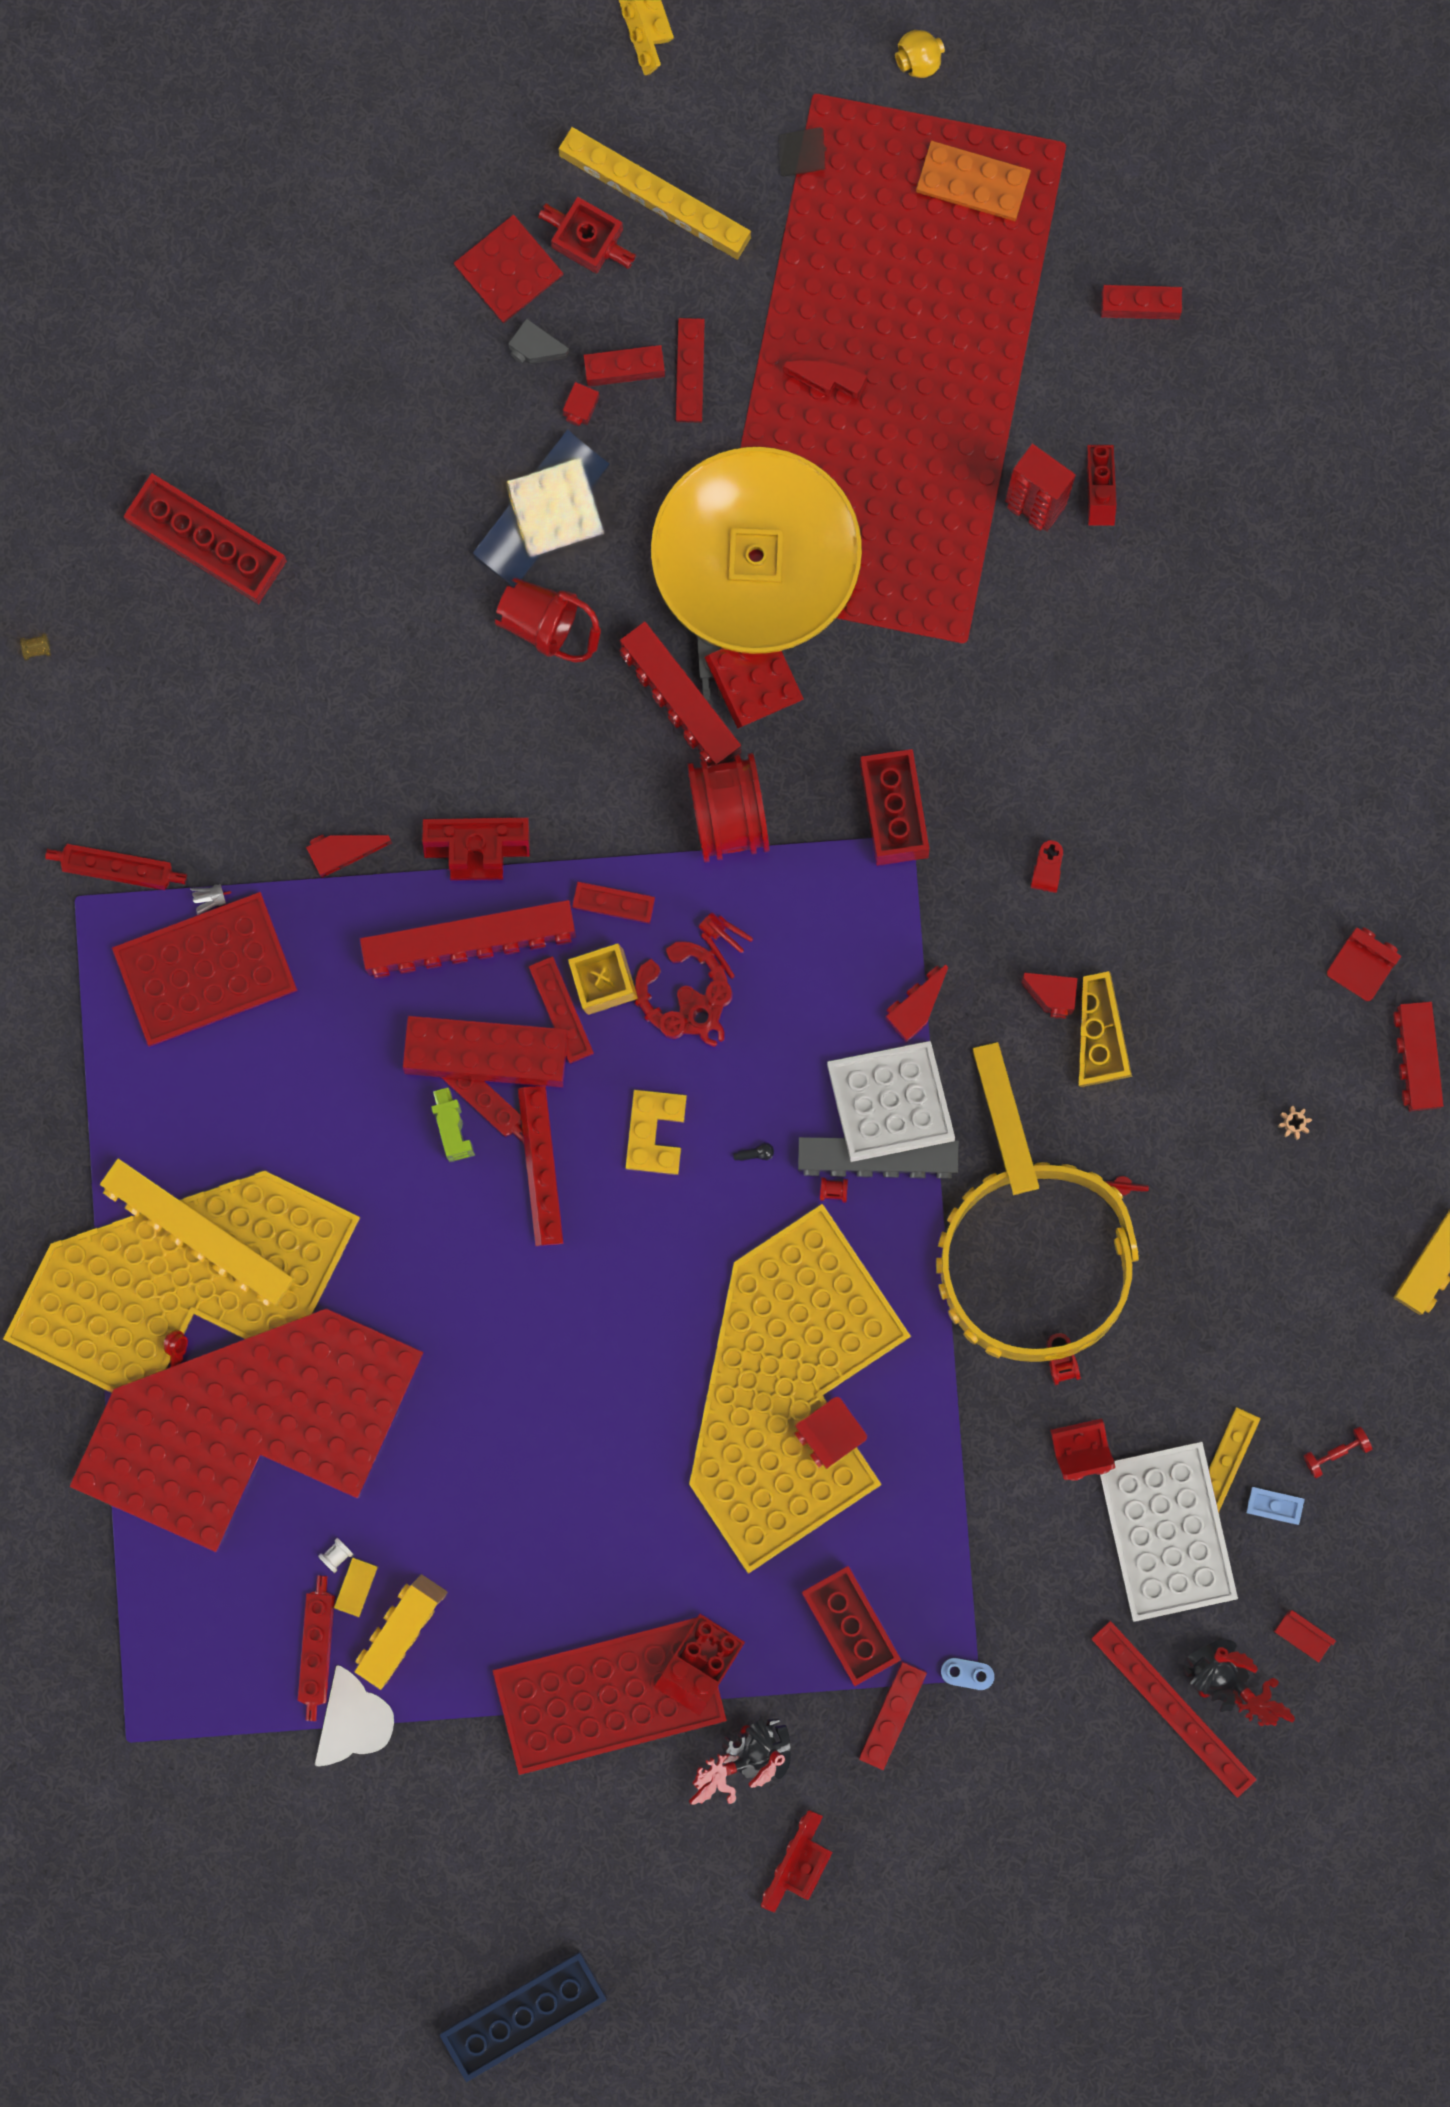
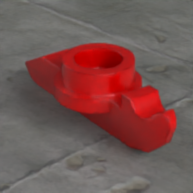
M1125 1176L1118 1177L1115 1181H1104L1111 1187L1114 1186L1118 1189L1122 1196L1129 1194L1131 1191L1147 1192L1149 1190L1148 1185L1133 1184Z

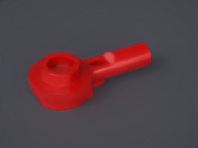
M179 1330L172 1331L164 1339V1350L171 1358V1367L181 1364L188 1346L187 1337Z

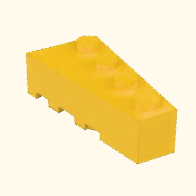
M1108 971L1084 976L1079 1086L1085 1087L1132 1077L1111 973Z
M422 1574L411 1586L406 1583L398 1595L401 1599L397 1607L393 1605L390 1607L383 1618L387 1621L383 1629L378 1627L369 1639L373 1644L368 1651L366 1649L362 1650L355 1661L359 1665L354 1672L381 1690L405 1657L406 1651L410 1649L419 1636L421 1628L426 1625L434 1614V1608L444 1599L448 1592Z

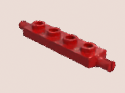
M67 844L63 851L49 848L46 850L45 859L61 862L62 872L166 890L170 882L185 885L187 881V874L172 872L170 862Z
M440 1077L504 1137L514 1134L524 1144L523 1130L520 1126L522 1123L521 1115L485 1081Z
M317 1576L316 1592L306 1594L298 1701L307 1704L305 1721H317V1705L325 1704L327 1701L335 1595L327 1592L328 1576Z

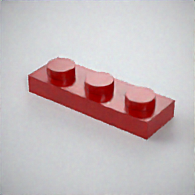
M577 882L572 908L650 924L655 897Z

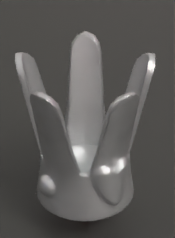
M221 884L214 885L212 888H190L192 891H198L192 893L195 903L206 902L197 907V915L214 906L226 904L224 895L231 893V891L223 893Z

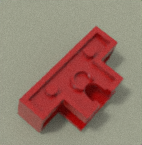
M529 818L423 819L424 858H449L450 880H503V857H530Z

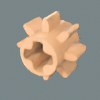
M1292 1106L1290 1107V1115L1283 1112L1280 1114L1285 1120L1278 1127H1285L1286 1133L1284 1137L1289 1136L1291 1133L1298 1140L1300 1138V1131L1306 1134L1309 1133V1129L1305 1126L1312 1119L1305 1118L1303 1115L1305 1109L1295 1112V1108ZM1293 1116H1295L1296 1120H1301L1302 1123L1297 1127V1130H1295L1294 1126H1289L1288 1123L1293 1119Z

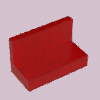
M1288 1610L1274 1631L1318 1663L1328 1648L1336 1642L1331 1636L1293 1610Z

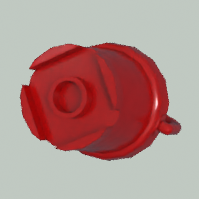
M520 578L512 580L517 585L514 588L507 586L496 611V613L502 615L501 622L495 619L496 626L533 644L538 652L547 657L555 655L575 663L585 662L592 657L593 653L598 649L601 628L599 627V621L595 612L588 604L578 599L577 595L570 591L562 590L558 592ZM579 606L589 615L592 627L589 634L587 653L581 656H573L559 649L566 640L575 619L577 607Z

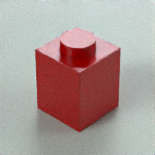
M575 382L563 408V415L567 417L566 421L576 426H580L581 423L588 425L600 398L599 392Z

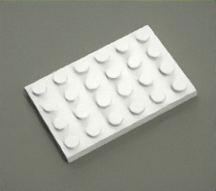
M1203 1442L1115 1461V1469L1100 1475L1133 1622L1238 1599Z

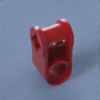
M1049 840L1041 846L1037 864L1034 867L1031 888L1057 893L1063 857V848L1058 842ZM1049 847H1054V852L1058 853V856H1054L1052 860L1047 859L1048 855L1044 853V850L1047 851Z
M1055 1333L1047 1339L1046 1348H1052V1341L1057 1337L1062 1338L1066 1345L1070 1344L1071 1341L1065 1334ZM1074 1355L1062 1359L1049 1360V1367L1055 1386L1059 1385V1382L1069 1379L1081 1380L1078 1363ZM1071 1369L1070 1371L1059 1373V1371Z

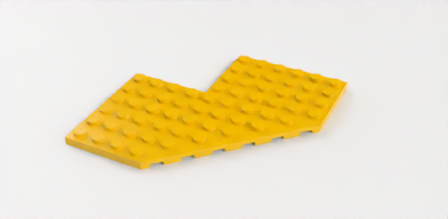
M262 1171L180 1200L295 1279L278 1306L271 1303L269 1307L256 1299L258 1293L251 1288L246 1292L234 1284L236 1278L231 1274L227 1273L224 1277L212 1269L215 1263L207 1258L202 1262L190 1253L193 1248L185 1243L180 1247L168 1237L171 1233L164 1228L159 1232L148 1225L146 1222L149 1218L142 1213L138 1217L130 1216L74 1237L51 1243L3 1340L112 1393L113 1389L167 1369L171 1358L165 1353L164 1339L175 1330L185 1334L194 1314L244 1339L313 1314L360 1217L267 1171Z
M823 1204L735 1261L728 1289L689 1485L748 1574L882 1485L857 1447L828 1469H825L823 1465L818 1468L810 1457L813 1451L809 1445L802 1446L794 1435L797 1431L795 1428L797 1423L827 1403L823 1397L824 1394L911 1337Z

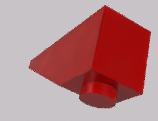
M324 835L312 839L310 841L311 845L306 848L321 878H324L392 844L389 835H330L326 838Z

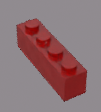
M1432 1002L1401 1004L1397 1007L1398 1011L1394 1012L1393 1017L1395 1027H1400L1401 1038L1396 1039L1398 1054H1403L1404 1064L1399 1065L1400 1078L1406 1081V1090L1402 1091L1403 1104L1408 1106L1409 1112L1440 1109L1444 1105Z

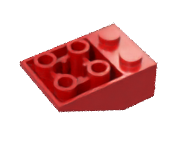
M699 1614L654 1688L700 1716L745 1642L702 1614Z

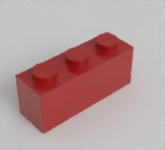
M1103 286L1101 318L1180 319L1182 313V287Z
M661 345L584 355L588 387L665 377Z

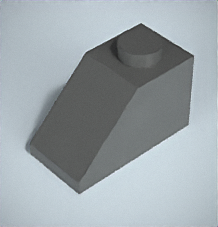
M528 319L525 320L508 344L509 349L512 351L510 355L520 363L527 361L529 364L565 359L570 354L569 348Z

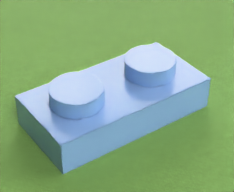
M1251 1487L1246 1513L1299 1525L1304 1499Z

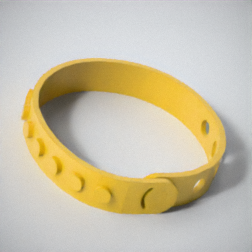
M1044 1162L1034 1164L1037 1179H1058L1082 1185L1096 1192L1113 1208L1121 1225V1228L1116 1229L1117 1238L1114 1239V1245L1117 1255L1121 1256L1123 1287L1119 1303L1107 1320L1091 1334L1064 1346L1045 1349L1014 1347L995 1340L982 1332L965 1314L954 1293L949 1274V1247L955 1230L965 1214L985 1195L1004 1185L1010 1184L1007 1172L989 1175L982 1180L983 1184L976 1190L972 1187L962 1197L964 1202L959 1209L954 1207L947 1219L950 1222L947 1233L942 1231L938 1247L943 1248L941 1258H936V1273H941L942 1284H939L938 1287L942 1300H947L950 1308L948 1314L955 1325L959 1324L964 1331L963 1335L972 1344L975 1345L977 1343L986 1349V1353L996 1358L1001 1356L1018 1361L1042 1362L1062 1359L1077 1354L1095 1344L1118 1319L1126 1303L1132 1281V1262H1136L1139 1259L1132 1222L1127 1207L1122 1200L1123 1196L1118 1189L1108 1185L1096 1173H1087L1068 1164L1055 1166Z

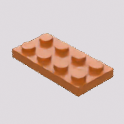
M931 141L916 192L1016 221L1031 170Z

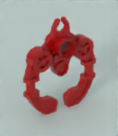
M675 942L666 948L672 963H682L689 957H694L701 964L706 962L711 972L708 975L713 979V982L707 986L706 995L698 993L690 986H682L677 992L680 1011H670L663 1015L659 1007L654 1009L649 1002L652 996L648 993V985L658 979L661 973L659 965L650 959L641 965L638 970L635 985L638 999L635 1001V1004L643 1010L647 1022L650 1021L667 1038L677 1039L683 1034L699 1035L706 1044L715 1047L717 1041L710 1039L708 1033L710 1030H716L718 1032V1040L720 1042L724 1041V1029L719 1019L723 1008L728 1006L733 997L732 989L724 972L725 967L723 964L720 965L714 957L715 953L713 950L708 951L702 946L691 942ZM700 1012L709 1014L708 1020L704 1023L695 1022V1017Z

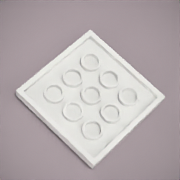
M931 1041L827 1062L851 1162L955 1141Z

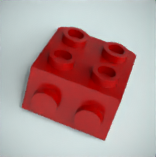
M1362 927L1361 930L1356 928L1328 969L1327 976L1368 1002L1373 999L1391 969L1401 958V955L1397 953L1398 949L1388 942L1382 944L1374 939L1376 935L1372 931Z
M834 1397L795 1425L797 1431L794 1435L802 1446L809 1445L813 1451L810 1457L818 1468L823 1465L825 1469H828L867 1440V1434L839 1397Z
M1102 1418L1050 1430L1056 1460L1063 1479L1080 1480L1084 1476L1091 1474L1102 1475L1116 1468L1115 1461L1108 1447Z

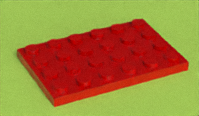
M261 892L112 947L149 1047L298 991Z

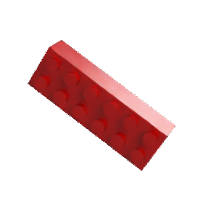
M1032 443L1013 469L1005 500L1008 503L1007 508L1017 516H1020L1022 513L1029 518L1028 523L1036 530L1041 531L1044 529L1048 532L1067 505L1076 474Z
M151 473L123 516L126 522L258 605L287 562L282 553Z
M643 622L620 640V656L629 667L631 665L635 666L638 680L644 687L649 685L652 688V697L660 708L665 706L669 710V720L676 728L680 726L683 728L684 739L692 749L697 747L700 750L699 758L701 761H706L707 766L731 762L734 756L741 754V744L646 622Z
M408 1016L403 1070L405 1074L563 1088L568 1033L567 1029Z

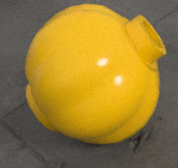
M913 30L906 33L900 39L895 58L902 72L912 69V72L909 73L910 76L926 78L933 75L939 69L941 53L945 52V48L939 37L935 39L927 31Z

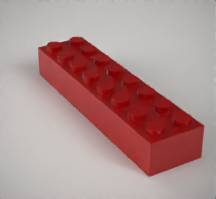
M566 900L360 938L365 970L369 976L373 975L375 979L388 977L390 976L389 972L397 970L400 971V974L415 972V967L424 965L426 969L441 967V962L452 961V964H461L468 962V957L478 956V959L481 960L494 957L493 953L503 951L504 955L519 953V948L528 946L530 950L545 948V943L556 942V945L572 943V938H576L570 901Z

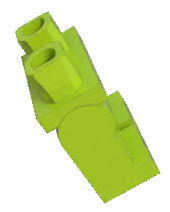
M449 1088L433 1091L436 1105L431 1107L438 1123L447 1159L449 1162L475 1156L470 1140H463L461 1133L463 1122L459 1115L462 1111L458 1100L452 1099Z

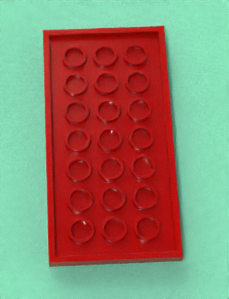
M697 1617L492 1670L518 1774L522 1775L727 1721L718 1687L700 1716L654 1688Z

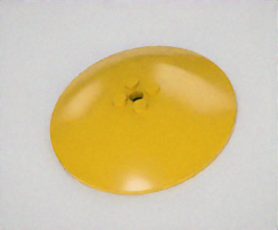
M745 447L722 452L702 461L684 474L667 494L659 509L651 542V560L655 580L664 601L676 618L695 635L713 645L735 652L751 654L771 653L793 648L810 640L827 628L846 606L853 593L860 571L862 555L861 536L856 515L849 500L837 483L825 471L803 457L787 451L766 447ZM754 549H758L764 554L763 559L759 562H753L748 556Z

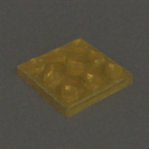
M581 458L505 482L529 557L604 533Z

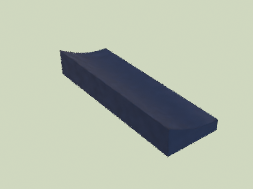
M567 429L473 552L474 558L515 587L517 583L512 580L525 577L610 466V463L596 454Z

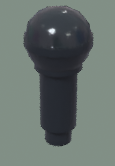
M763 1142L756 1146V1148L733 1153L734 1160L744 1161L758 1158L767 1161L773 1157L774 1148L770 1143Z

